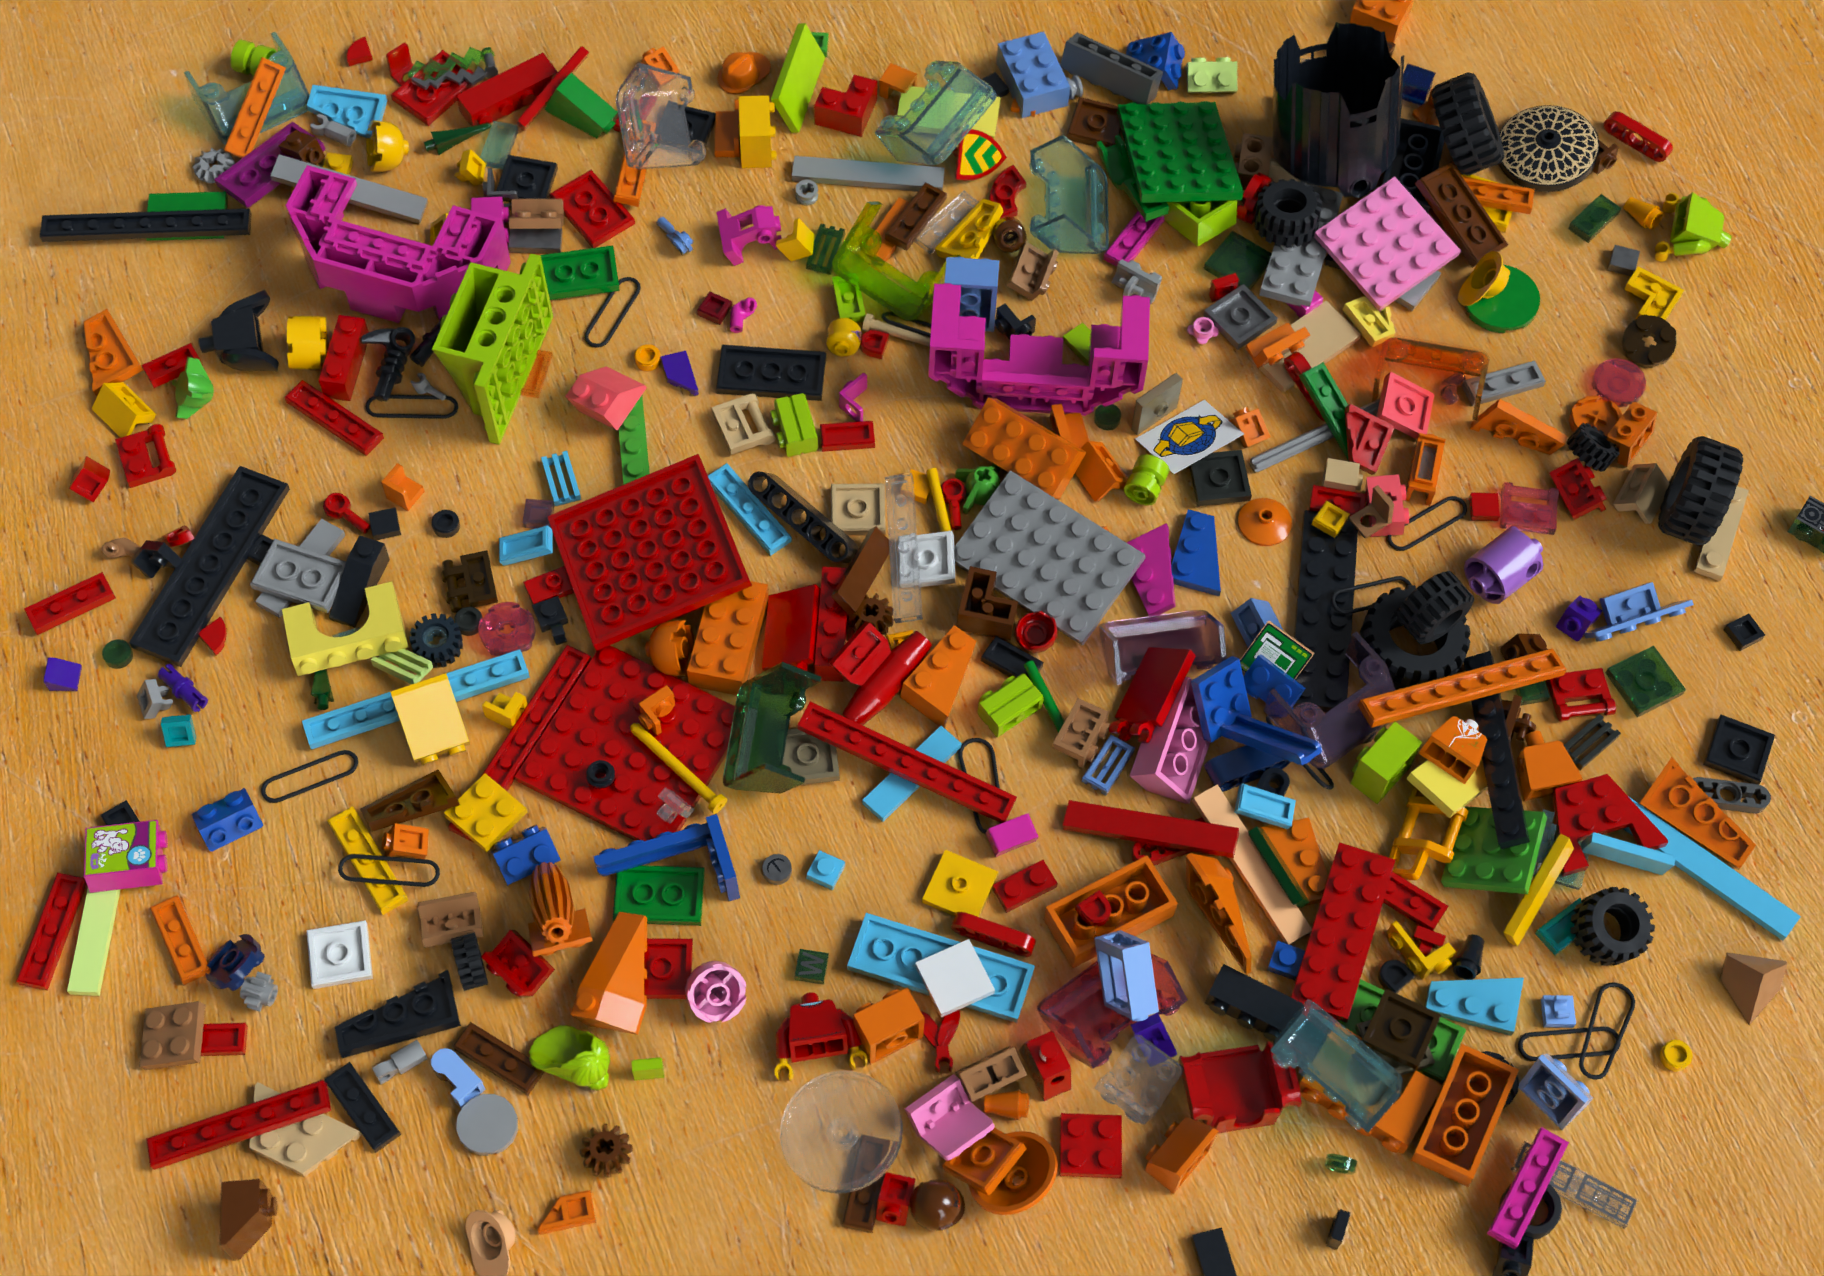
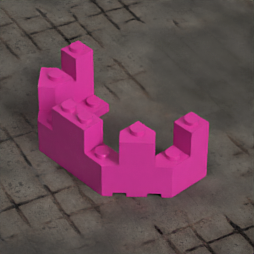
M309 165L306 166L286 203L293 230L301 244L307 265L319 289L331 287L345 291L351 310L396 323L400 322L406 309L420 312L433 306L438 320L447 315L450 309L451 297L454 293H457L470 262L507 271L511 263L502 218L453 205L433 246L342 221L344 217L343 211L357 186L356 179Z
M950 283L934 284L928 377L934 381L942 380L947 383V389L961 398L969 397L972 399V404L977 408L982 409L989 397L1002 401L1018 412L1050 414L1051 405L1062 403L1065 414L1081 413L1082 416L1093 413L1094 407L1098 405L1106 407L1122 400L1123 394L1130 391L1133 394L1143 391L1149 359L1150 297H1141L1139 295L1123 296L1120 327L1107 324L1091 326L1089 366H1083L1079 364H1062L1063 338L1029 336L1027 334L1011 335L1009 361L984 359L986 318L959 316L961 285Z

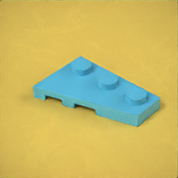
M312 85L307 108L311 113L316 115L323 114L329 121L332 120L354 129L356 134L370 138L372 131H367L369 123L372 120L382 121L387 98L384 94Z
M1524 978L1431 981L1425 1007L1441 1014L1443 1018L1512 1036L1515 1030Z

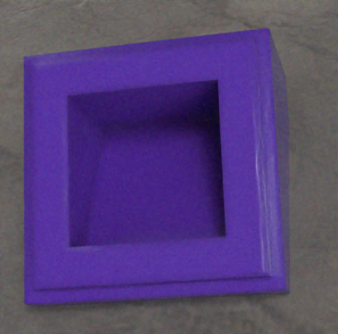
M48 657L44 675V683L48 690L78 691L82 665Z

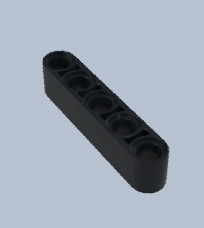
M758 471L750 476L748 487L752 494L833 562L851 563L859 549L854 540L775 474ZM767 479V487L763 490L762 483ZM784 495H786L787 502L783 507L781 504V499ZM805 511L806 520L802 524L800 517L801 514ZM824 527L826 535L824 539L821 540L820 531ZM844 544L845 553L841 557L839 549L841 545Z

